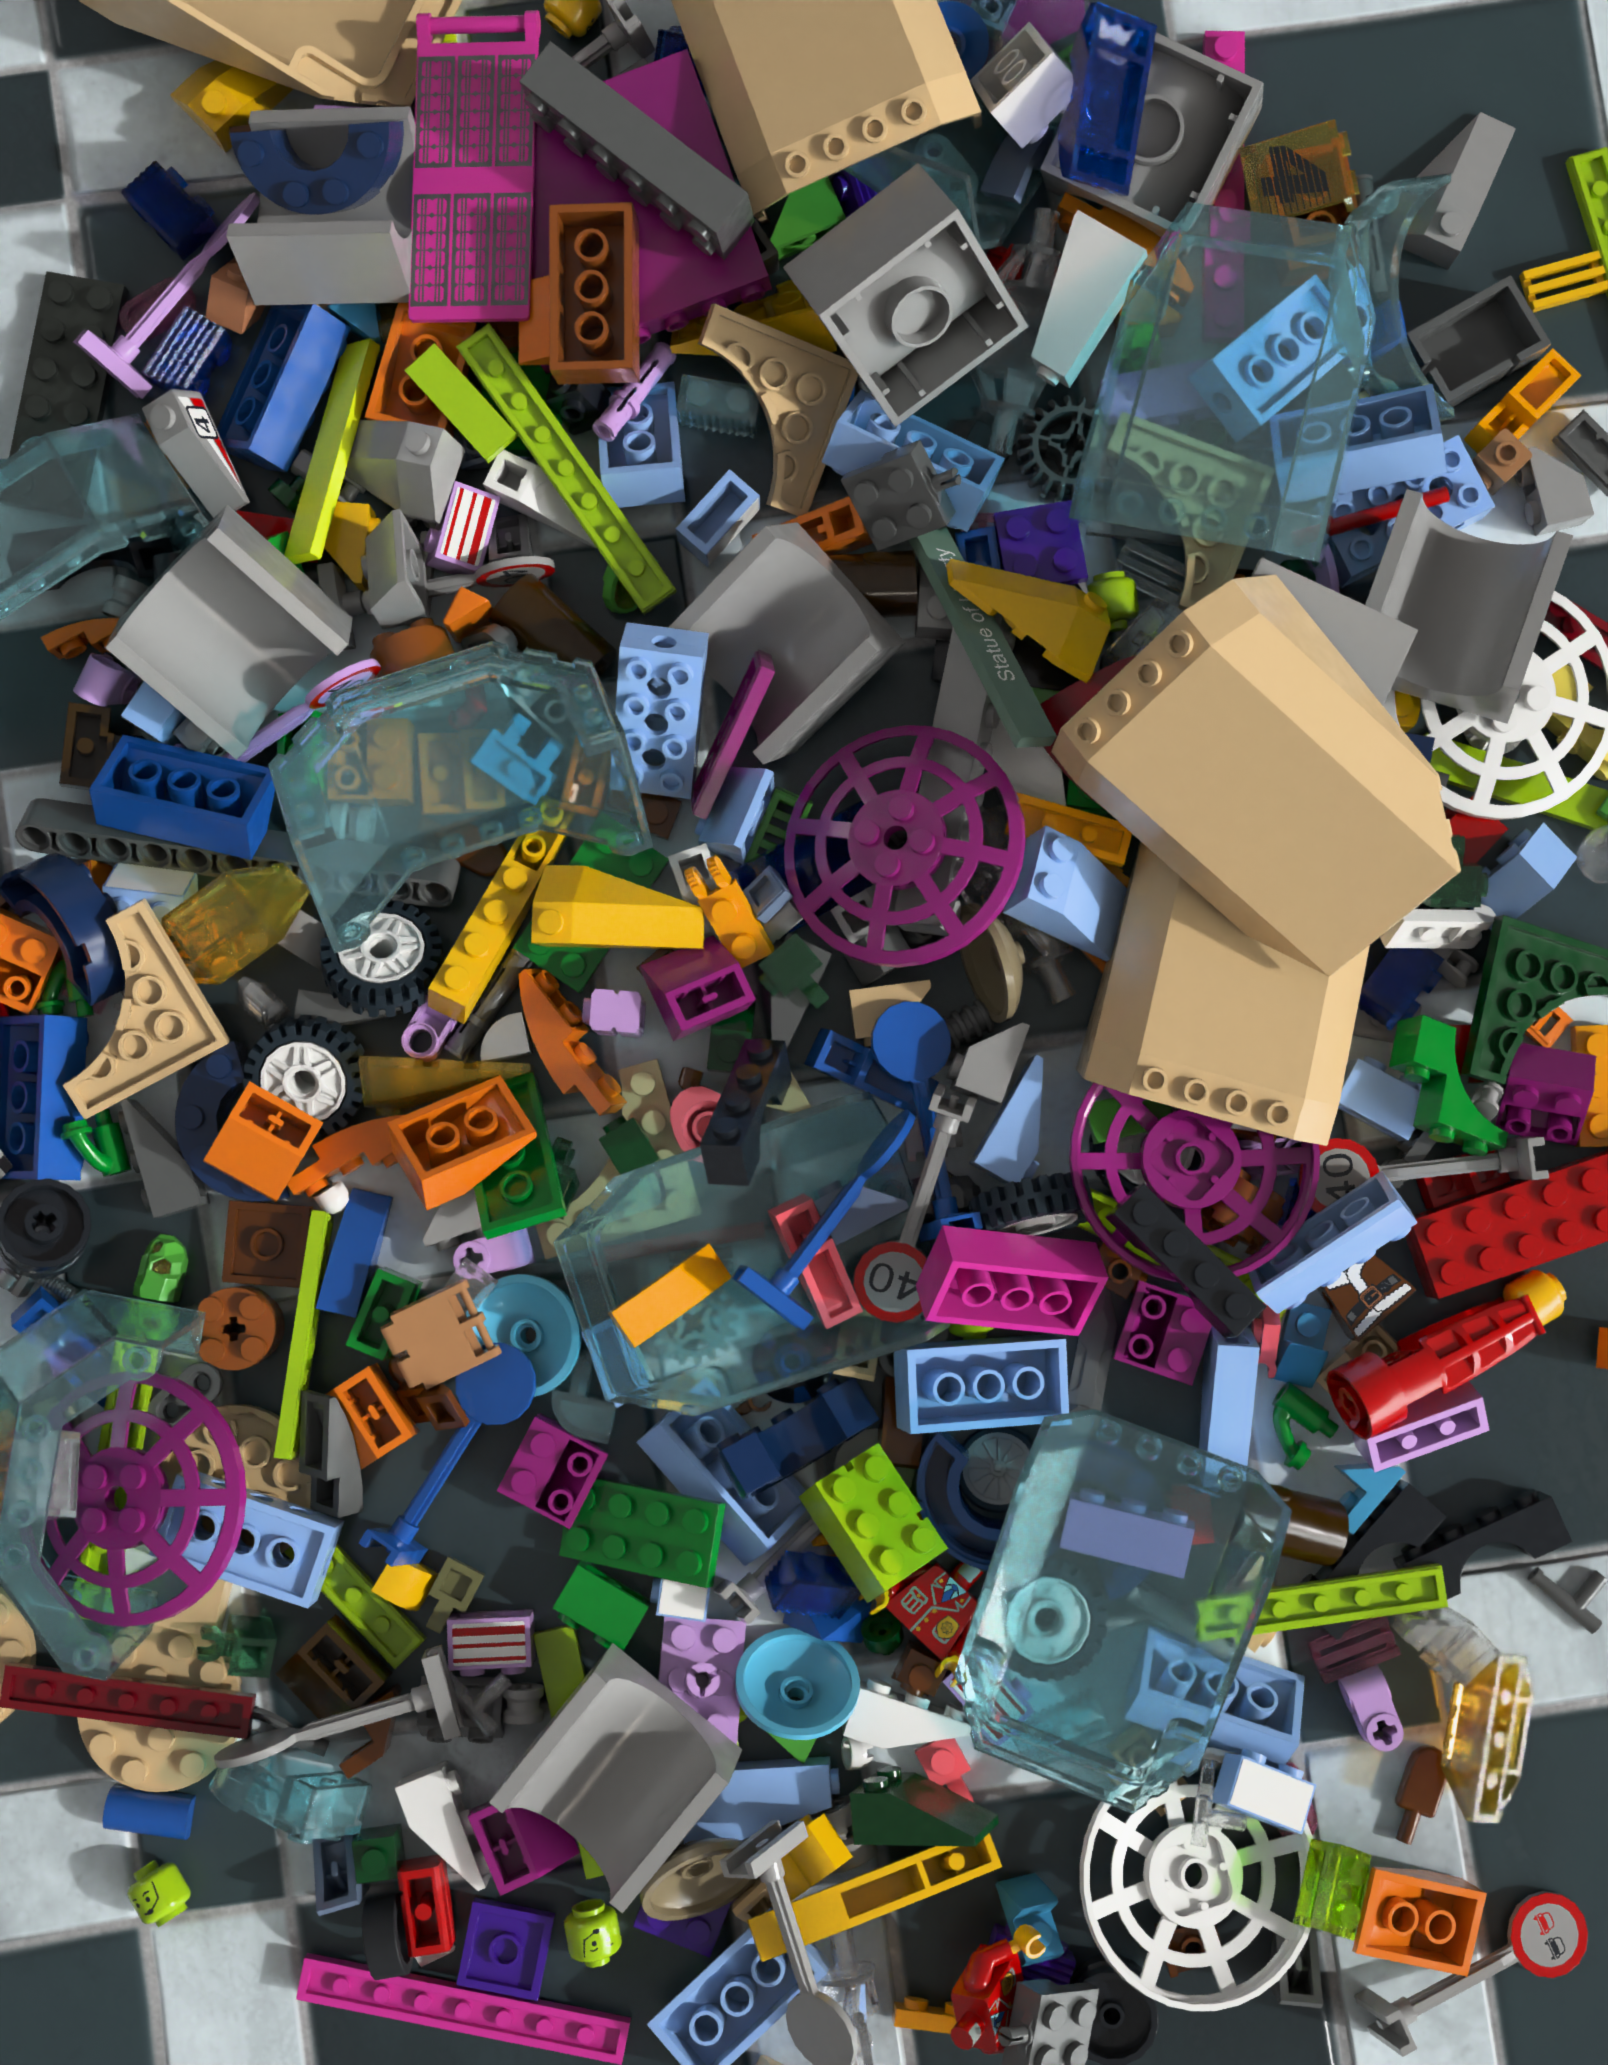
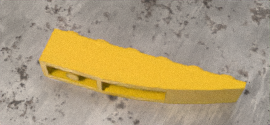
M546 794L536 809L534 808L428 988V1007L465 1024L532 906L545 865L554 864L577 819V816L559 812L561 801Z
M989 1833L976 1846H930L795 1900L791 1904L804 1946L999 1869L1002 1865ZM774 1909L747 1920L761 1962L787 1953Z

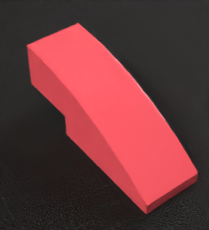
M804 1193L767 1211L789 1259L820 1219L813 1199ZM829 1236L798 1277L825 1329H829L863 1312L835 1243Z

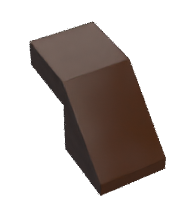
M396 1683L363 1706L400 1696L402 1688L399 1683ZM396 1716L364 1725L372 1739L348 1754L339 1764L347 1779L386 1753L391 1744Z

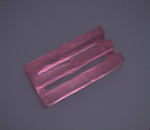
M1387 1616L1370 1618L1352 1625L1338 1641L1329 1634L1307 1643L1324 1684L1401 1655L1400 1649L1395 1643L1394 1634L1389 1628ZM1380 1628L1381 1630L1379 1635L1325 1656H1322L1320 1650L1374 1629ZM1386 1643L1387 1647L1332 1669L1327 1670L1326 1668L1330 1664Z

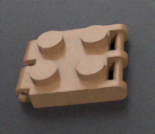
M466 1278L391 1312L390 1318L392 1321L380 1327L392 1355L405 1350L408 1352V1355L397 1360V1365L409 1388L423 1383L427 1390L502 1353L499 1344H493L483 1323L486 1320L483 1312L477 1311L467 1288L470 1285ZM458 1293H460L465 1303V1306L470 1314V1316L468 1317L461 1305L460 1299L456 1295ZM474 1326H476L486 1346V1349L484 1350L479 1342L478 1336L475 1334L472 1328Z

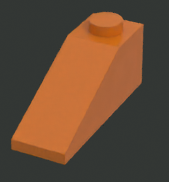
M849 496L781 523L798 522L827 556L845 554L873 543Z

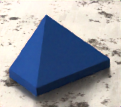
M793 1581L783 1623L821 1640L862 1643L861 1624L869 1616L872 1602L867 1603L863 1599L860 1601L856 1597Z

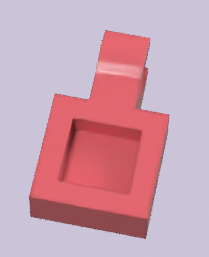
M1266 1305L1267 1307L1260 1313V1318H1255L1252 1321L1251 1330L1260 1347L1258 1364H1266L1268 1378H1274L1277 1372L1276 1359L1281 1322L1280 1314H1277Z
M955 1738L928 1742L915 1749V1754L929 1780L941 1786L946 1784L949 1790L974 1802V1798L961 1776L970 1771L971 1767Z

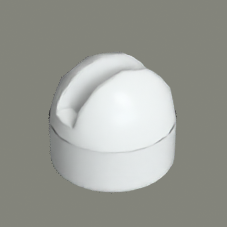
M338 1180L315 1195L313 1199L323 1211L329 1214H339L346 1208L349 1201V1192L343 1182Z
M844 1736L841 1744V1754L846 1770H857L868 1766L873 1760L874 1755L867 1754V1749H871L873 1746Z

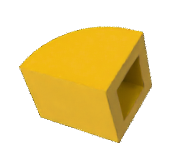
M421 1562L419 1564L393 1567L387 1564L371 1591L399 1607L411 1611H419L439 1573Z

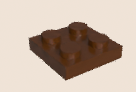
M229 1200L222 1282L300 1288L313 1207Z

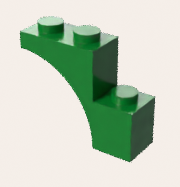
M1425 1015L1398 1021L1389 1068L1404 1073V1078L1409 1081L1422 1083L1413 1127L1429 1133L1428 1137L1434 1141L1458 1144L1462 1146L1463 1152L1470 1155L1485 1156L1488 1151L1506 1148L1508 1132L1492 1124L1478 1111L1461 1082L1455 1056L1456 1028Z

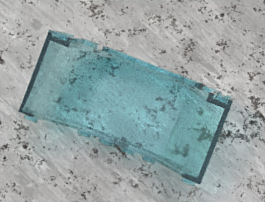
M138 413L48 432L41 437L35 436L22 443L19 451L9 458L0 459V621L102 553L125 548L129 544V538L140 536L144 542L168 537L183 552L212 521L187 482L158 446L152 430Z
M491 641L337 690L325 701L327 709L319 718L311 717L292 738L294 746L286 755L278 753L268 764L291 845L334 954L356 948L365 942L370 936V924L409 876L414 871H419L424 867L448 859L458 858L463 854L494 846L503 841L539 830L608 845L613 853L624 856H632L654 847L624 729L591 660L575 658L570 663L558 660L556 653L526 648L522 653L509 651L505 643Z
M83 1289L0 1346V1584L63 1673L107 1681L152 1632L153 1624L121 1627L100 1624L78 1615L40 1561L62 1426L127 1381H142L153 1376L161 1366L164 1350L194 1356L199 1353L206 1312ZM43 1557L46 1566H47L48 1569L50 1570V1568H51L50 1565L48 1564V1562H47V1561L45 1560V1558ZM69 1574L65 1576L60 1585L75 1600L95 1610L114 1613L110 1588L92 1584L79 1576ZM137 1587L128 1588L131 1613L144 1612L155 1608L159 1592Z

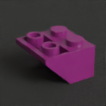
M714 935L704 939L703 949H679L639 967L673 1041L743 1012L756 1000L739 962Z
M1521 1043L1509 1068L1506 1082L1501 1086L1504 1092L1498 1102L1499 1111L1494 1125L1508 1132V1134L1544 1137V1140L1576 1146L1594 1092L1596 1056Z
M1138 1280L1113 1359L1192 1386L1212 1325L1196 1310L1191 1298Z
M540 1412L534 1417L497 1492L570 1529L609 1454L577 1431Z
M488 1801L473 1808L468 1815L500 1896L542 1877L580 1853L578 1844L572 1835L550 1819L536 1812L523 1808H509L501 1813Z

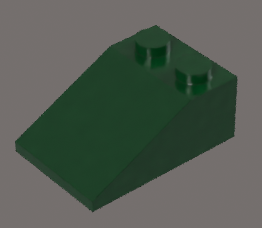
M898 1766L878 1768L874 1775L864 1779L863 1783L850 1793L854 1845L976 1846L999 1824L997 1814L916 1772H901V1767Z

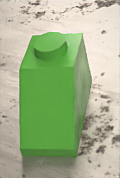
M828 177L788 195L770 239L778 251L779 261L806 250L846 219Z

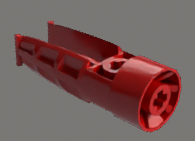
M1528 1294L1505 1302L1502 1297H1499L1495 1301L1472 1307L1402 1338L1397 1342L1398 1350L1383 1358L1367 1351L1332 1369L1327 1374L1328 1391L1336 1410L1348 1428L1359 1438L1367 1440L1405 1420L1408 1414V1404L1439 1388L1443 1394L1456 1389L1509 1357L1529 1343L1534 1337L1542 1335L1546 1331Z

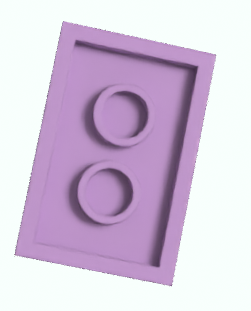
M663 1616L658 1680L737 1745L740 1704L735 1690V1677L739 1660L744 1653L746 1623L706 1618L705 1622Z

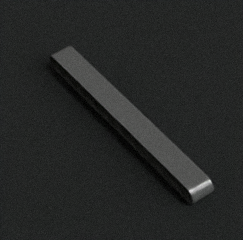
M44 798L34 799L28 804L15 831L17 842L22 847L39 853H57L67 857L194 872L197 875L377 900L387 899V901L392 902L396 900L406 904L435 908L446 907L452 902L461 873L459 862L446 854L268 829L252 860L98 825L96 824L92 805Z

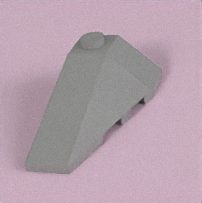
M1480 112L1395 198L1379 230L1380 238L1448 270L1466 242L1516 128Z
M360 420L345 476L395 510L401 509L405 517L440 524L466 449L444 428L410 421Z

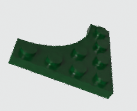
M1505 915L1495 916L1461 1074L1484 1082H1494L1499 1085L1505 1084L1513 1058L1525 1039L1522 1035L1537 1019H1542L1552 1010L1565 1004L1564 1002L1585 996L1608 997V950Z

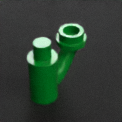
M62 954V959L56 963L50 973L40 1003H36L34 1010L38 1011V1015H63V1007L66 1006L65 1000H58V996L66 980L69 1003L76 1004L77 1017L94 1016L93 1005L90 1006L67 978L66 964Z
M104 1109L94 1115L96 1128L88 1127L86 1119L62 1125L63 1133L60 1134L61 1139H70L86 1162L102 1172L103 1177L132 1170L120 1123H113L110 1109ZM92 1133L95 1146L88 1139L87 1134Z
M1290 1382L1283 1385L1272 1402V1405H1274V1429L1287 1456L1284 1465L1288 1468L1293 1467L1296 1470H1300L1309 1459L1312 1451L1306 1447L1307 1443L1303 1440L1295 1442L1290 1427V1419L1296 1421L1312 1434L1320 1431L1329 1439L1337 1432L1339 1425L1328 1418L1329 1410Z

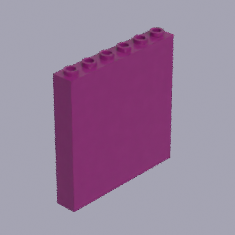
M688 49L603 81L735 182ZM536 123L532 279L549 275V205L632 202L639 218V345L647 342L654 333L665 329L668 332L677 331L686 327L691 319L702 315L707 317L711 304L727 308V306L739 301L751 303L761 299L766 291L772 289L751 227L725 260L716 253L708 256L692 242L694 236L683 228L679 232L672 229L659 216L661 211L649 203L645 207L638 203L628 193L629 186L618 178L615 182L607 179L595 167L597 162L590 156L585 154L583 158L579 157L564 144V136L554 129L551 133H548ZM541 365L546 374L551 373L550 365Z

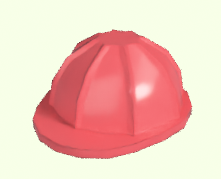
M703 1086L689 1087L681 1091L673 1100L670 1109L671 1126L680 1148L691 1158L703 1161L700 1142L721 1097V1094Z

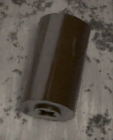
M914 550L874 551L828 556L883 618L917 616V577Z
M533 574L525 575L512 585L495 605L489 617L490 624L495 623L501 627H508L517 638V648L529 656L573 699L583 695L601 678L617 654L616 649Z
M1232 1477L1226 1480L1220 1487L1214 1500L1212 1527L1220 1543L1241 1547L1254 1552H1264L1329 1566L1339 1559L1347 1544L1349 1518L1345 1507L1340 1501L1290 1490L1279 1485L1264 1484Z

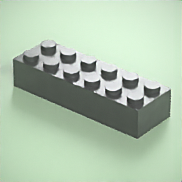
M551 41L519 82L526 96L524 102L533 111L532 119L548 133H551L554 129L564 136L563 142L572 152L581 158L585 154L590 156L597 162L595 167L602 175L612 182H615L618 178L629 186L628 193L638 203L645 207L649 203L661 211L659 216L668 226L678 232L683 228L694 236L692 242L706 255L711 256L713 253H716L725 260L755 222L748 192Z

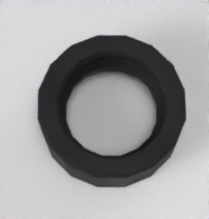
M401 1893L368 1898L363 1905V1947L366 1963L374 1980L404 1976L409 1974L412 1968L413 1957L408 1955L400 1898Z

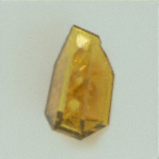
M284 863L272 864L271 867H249L228 870L163 916L161 925L197 984L220 985L284 939L308 897L310 889Z
M1491 1653L1453 1685L1440 1766L1465 1820L1469 1822L1500 1823L1504 1815L1503 1808L1511 1800L1521 1778L1534 1698L1531 1677L1527 1670L1528 1661L1526 1656Z

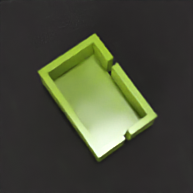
M879 1443L822 1478L799 1496V1499L867 1603L948 1549L928 1517L920 1520L917 1516V1513L922 1510L921 1506Z

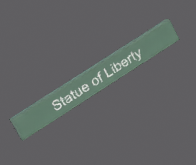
M945 526L909 539L924 572L1015 748L1051 746L1057 735L994 616L986 614L949 585L946 564L950 559L964 561L947 527Z

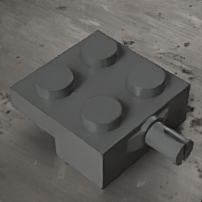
M918 440L885 453L879 461L846 473L841 482L877 551L947 526L956 511L945 489L960 485L961 476L960 474L956 475L958 470L955 467L937 474L921 441Z
M1048 1979L1017 1982L1009 2027H1001L999 2032L1002 2034H998L999 2042L1005 2046L1001 2065H1085L1088 2058L1092 2025L1096 2016L1099 1988L1088 1982L1057 1985Z

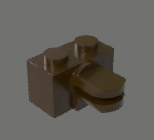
M69 702L59 781L60 786L89 790L122 735L148 739L139 735L110 731L111 708Z

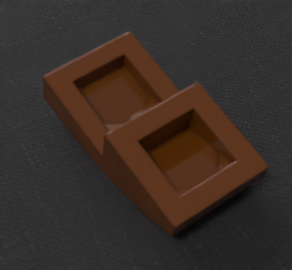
M404 1381L395 1391L415 1424L431 1422L437 1431L466 1427L470 1422L452 1391L446 1385L440 1383L426 1390L423 1383L409 1388L406 1381Z

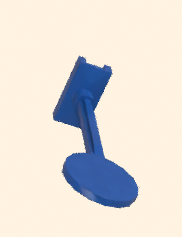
M901 1002L887 1008L877 1018L871 1032V1050L878 1066L888 1076L901 1082L910 1083L924 1152L927 1158L936 1130L933 1127L936 1117L935 1112L928 1110L932 1099L928 1080L945 1066L951 1051V1035L945 1020L933 1008L920 1002ZM944 1158L933 1190L934 1201H932L935 1220L922 1224L919 1233L920 1243L936 1239L942 1225L971 1229L983 1228L980 1212L959 1213L956 1196L952 1197Z
M906 1109L893 1118L881 1131L864 1154L858 1166L856 1176L844 1185L783 1268L779 1267L770 1280L763 1274L744 1265H740L731 1278L795 1328H800L804 1331L814 1317L790 1296L799 1283L798 1277L859 1197L866 1180L876 1174L901 1146L909 1134L916 1116Z
M493 1343L494 1345L499 1344L502 1350L500 1355L456 1376V1395L461 1408L465 1411L470 1421L466 1427L456 1429L404 1514L398 1515L392 1527L367 1529L358 1543L364 1548L385 1546L386 1551L390 1553L385 1560V1563L389 1566L419 1564L428 1549L413 1539L420 1528L418 1524L482 1423L486 1425H505L518 1419L530 1407L536 1392V1374L530 1359L519 1348L506 1343Z

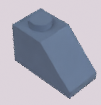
M839 1180L817 1190L820 1198L815 1200L814 1204L820 1218L844 1187ZM863 1187L859 1197L830 1234V1237L833 1239L835 1246L910 1207L906 1200Z

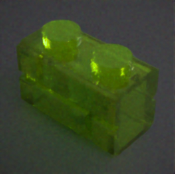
M1311 1839L1293 1923L1323 1934L1354 1941L1357 1925L1360 1922V1910L1365 1885L1369 1878V1866L1372 1855L1345 1845Z

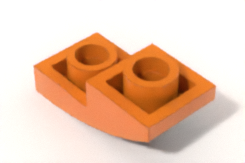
M120 618L81 621L56 629L40 638L46 649L58 659H70L80 655L86 650V645L89 643L102 654L105 652L111 653L105 647Z

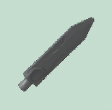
M1103 1288L1078 1336L1068 1388L1069 1422H1063V1434H1094V1431L1098 1428L1117 1329L1111 1294L1106 1288Z

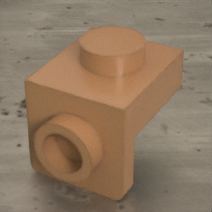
M1503 429L1476 455L1472 462L1487 491L1493 496L1532 458V453L1508 429Z

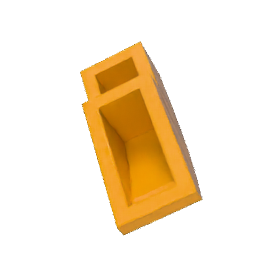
M1552 348L1463 440L1477 454L1503 429H1508L1519 440L1582 375Z
M708 1243L640 1289L641 1291L618 1305L608 1314L629 1346L636 1348L730 1280L732 1276L710 1243Z

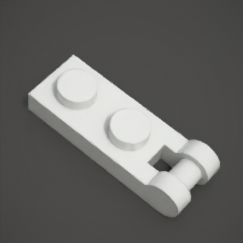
M1477 904L1472 910L1414 909L1380 936V939L1385 948L1472 949L1481 940L1482 930L1490 928L1496 915L1490 907L1483 904Z

